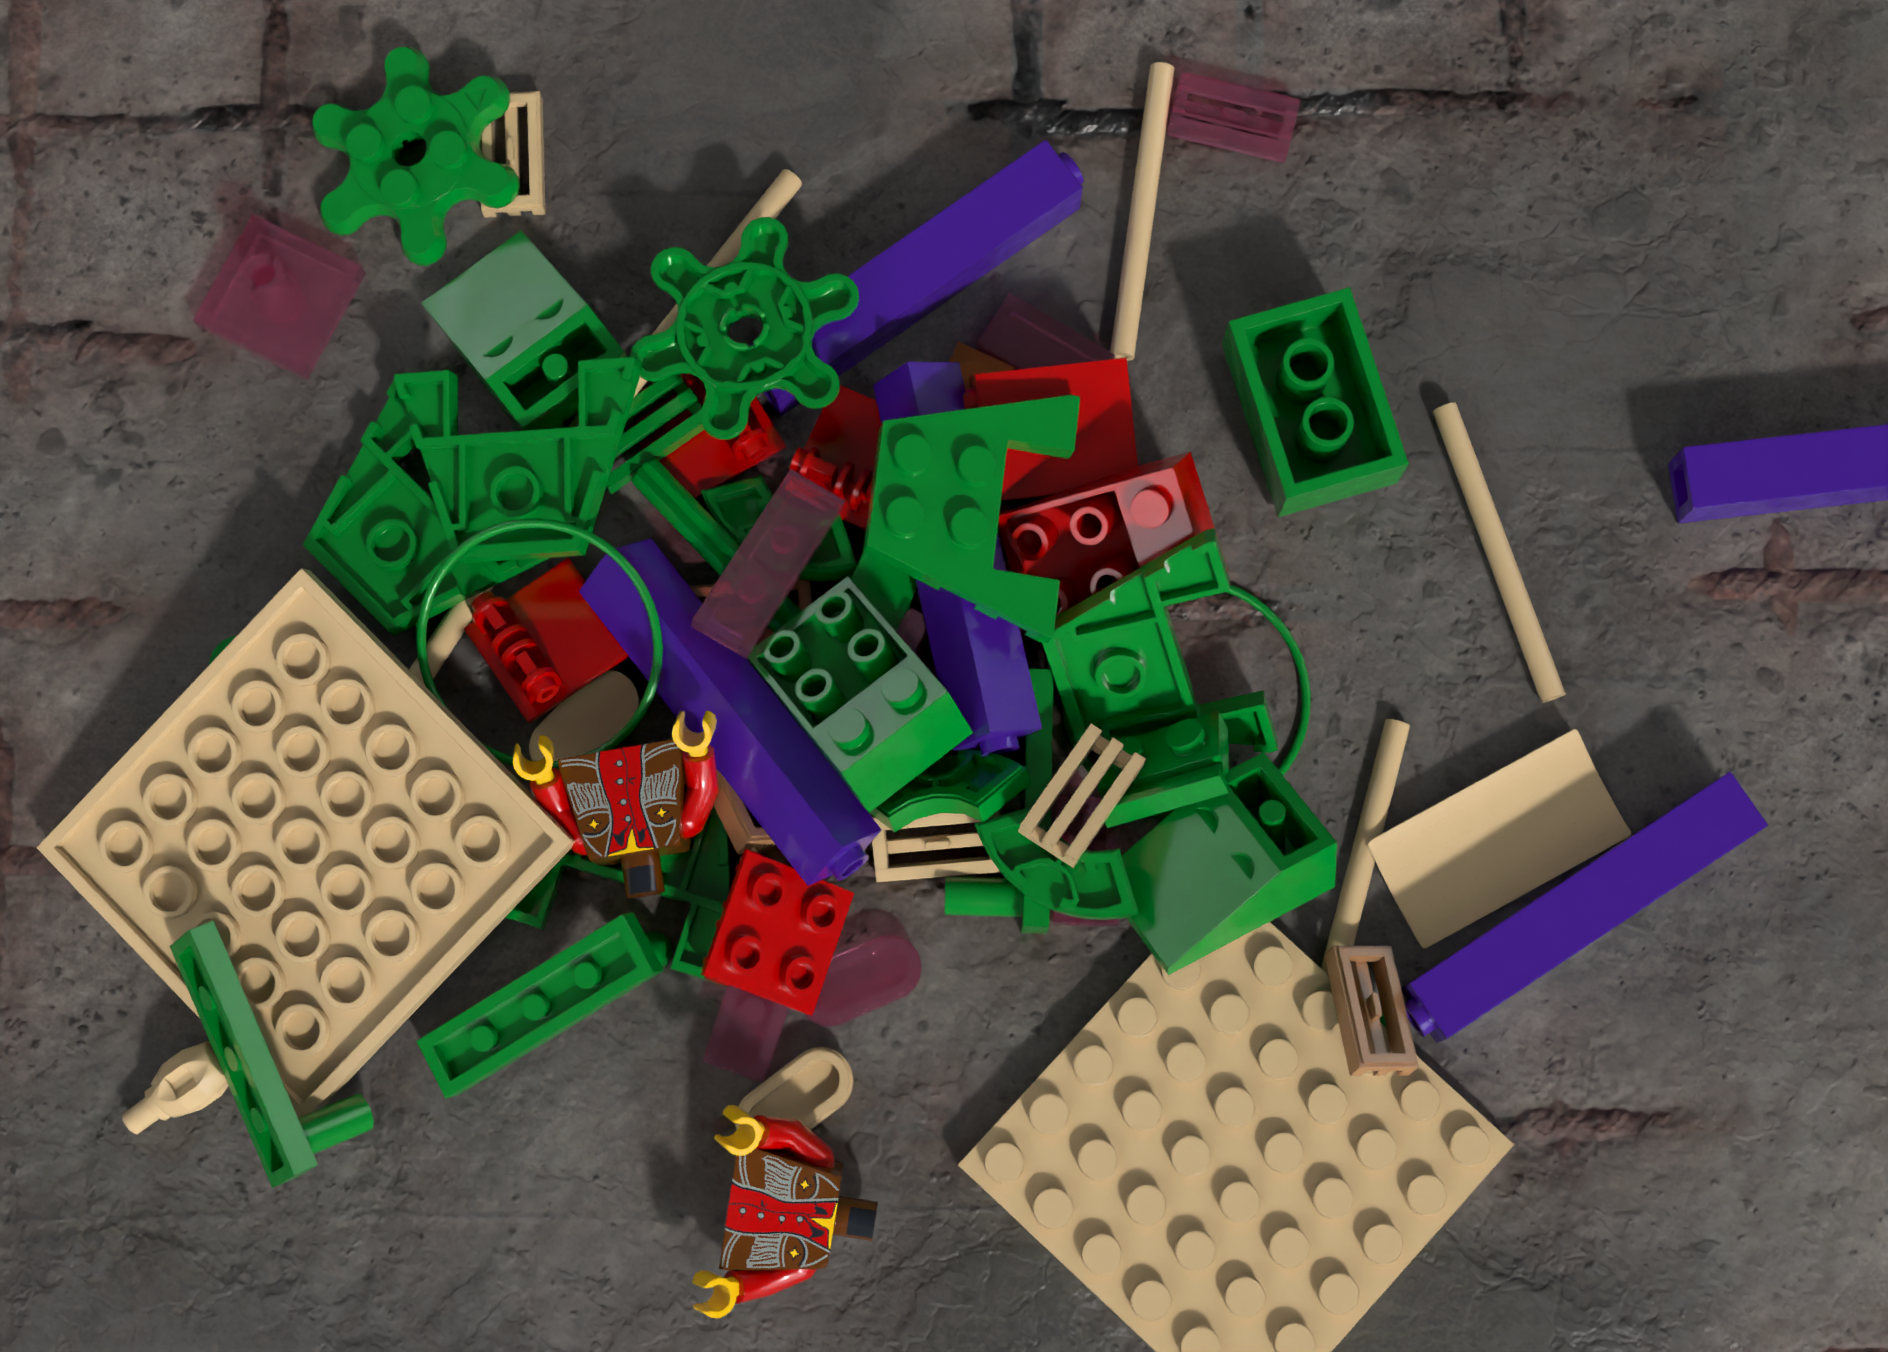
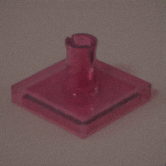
M252 214L193 321L198 328L308 380L366 273L361 265Z

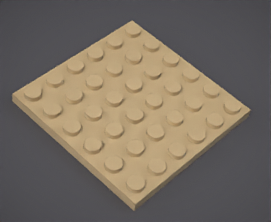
M301 568L39 844L37 849L198 1017L197 1010L169 946L189 929L214 921L296 1115L299 1118L323 1108L562 859L572 848L576 840L537 802L533 794L310 570Z
M1268 922L1170 975L1166 973L1154 955L1151 954L965 1156L958 1166L1155 1352H1332L1514 1144L1418 1056L1419 1067L1409 1076H1397L1396 1071H1390L1386 1076H1373V1071H1367L1362 1076H1350L1328 974L1271 922ZM1381 1023L1387 1053H1392L1387 1029Z

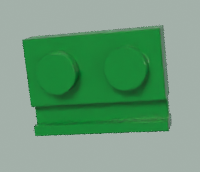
M1216 711L1196 718L1184 719L1169 726L1117 740L1124 744L1122 750L1131 756L1136 752L1146 760L1104 823L1107 828L1228 794L1229 785L1225 778V774L1229 773L1228 727L1220 712ZM1114 764L1109 767L1098 783V791L1102 799L1122 771V769Z

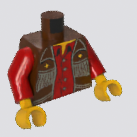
M682 710L678 714L673 726V739L558 759L559 770L552 768L554 757L553 742L549 737L539 735L538 745L545 757L539 761H529L524 758L521 747L517 743L514 748L513 766L519 776L530 780V787L537 802L576 840L571 848L574 853L587 855L590 861L600 866L621 863L626 898L660 894L665 892L660 856L689 851L691 837H694L703 830L719 793L714 748L709 744L717 723L715 714L711 711L706 710L704 714V732L695 733L690 731L685 725V713Z
M728 1105L724 1108L722 1114L732 1122L739 1124L734 1134L730 1136L716 1134L714 1137L726 1150L736 1155L719 1269L729 1271L725 1273L723 1278L709 1270H700L695 1273L692 1280L693 1284L701 1288H711L714 1286L713 1295L707 1302L693 1305L694 1309L711 1318L726 1316L735 1304L773 1295L810 1279L817 1269L828 1267L832 1235L872 1241L878 1201L839 1196L843 1163L835 1160L832 1148L798 1119L766 1115L751 1117L738 1106Z

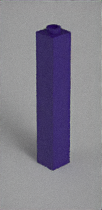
M1044 140L854 271L848 277L858 287L859 302L857 308L847 318L824 325L815 333L812 339L814 354L822 362L831 366L839 377L1080 209L1083 189L1081 184L1084 183V179L1076 163L1065 152L1057 155L1047 140ZM773 389L763 392L780 417L800 404L786 390Z
M906 362L873 385L881 424L885 420L965 410L963 394L966 391L959 362ZM997 532L993 568L1006 571ZM916 579L938 681L949 692L973 731L969 737L954 747L953 750L980 748L982 757L989 756V753L1004 755L1020 748L1019 739L1042 729L1020 628L999 616L995 620L974 609L975 604L942 587L937 590Z
M1888 424L1683 447L1668 463L1677 523L1888 500Z
M647 539L616 548L630 562L644 581L659 616L663 656L656 692L676 717L682 710L684 711L685 725L692 732H704L703 717L706 710L715 714L717 720L716 729L709 744L714 748L716 769L723 775L744 805L808 886L832 875L840 881L853 874L869 858L864 850L882 829L654 541ZM605 554L583 584L579 593L649 681L653 661V639L645 605L629 576L620 565L608 554Z
M1731 771L1403 986L1401 990L1407 999L1404 1004L1408 1021L1421 1037H1425L1430 1033L1436 1043L1450 1038L1767 827V822Z

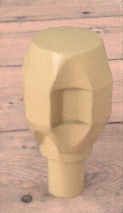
M207 1041L181 1050L163 1063L151 1082L152 1087L145 1091V1098L124 1112L122 1119L132 1133L139 1134L159 1119L166 1121L170 1117L176 1118L201 1110L222 1096L229 1085L211 1043Z

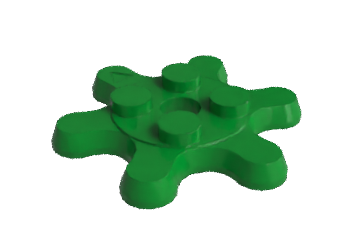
M398 47L389 52L385 59L384 74L387 86L383 96L376 104L362 111H354L341 104H326L318 108L313 116L312 128L317 141L326 148L336 149L345 153L350 161L349 173L344 182L328 193L322 200L320 205L321 220L331 233L344 236L356 232L372 217L380 215L389 216L396 220L401 228V248L406 258L418 266H428L436 263L446 250L447 238L444 231V220L447 212L455 204L465 200H474L489 208L498 209L509 205L518 195L520 183L515 171L504 163L487 159L480 147L481 135L484 129L492 121L502 117L508 110L511 102L510 92L507 85L499 78L478 76L458 92L440 95L430 85V66L428 59L423 53L413 47ZM406 139L408 142L414 140L426 142L427 150L425 156L414 166L405 167L400 165L399 162L400 152L404 147L402 142Z
M760 217L752 220L744 228L738 255L732 262L724 266H705L696 260L691 252L683 248L672 247L660 252L652 262V278L659 289L667 292L675 299L678 306L677 317L673 325L666 331L655 335H648L638 340L630 353V357L634 356L641 362L640 377L643 380L657 382L679 374H692L698 377L706 389L705 402L700 411L701 423L704 430L710 436L720 440L737 437L745 429L748 423V411L751 402L757 395L773 389L786 390L800 404L807 408L815 409L828 406L839 393L840 382L838 375L831 366L822 362L814 354L812 339L822 326L843 320L854 312L859 302L858 287L848 276L838 273L828 274L812 282H800L791 278L783 266L784 254L788 247V233L783 224L770 217ZM741 318H754L763 325L760 336L753 341L754 345L748 346L747 343H737L728 335L731 326Z

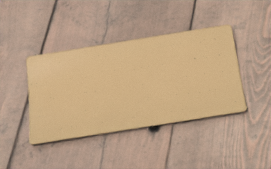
M1573 729L1371 839L1368 842V847L1414 936L1422 948H1428L1628 838L1631 835V831L1603 784L1578 730Z

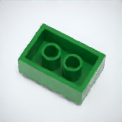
M1350 287L1228 322L1222 347L1277 517L1398 483L1409 463Z

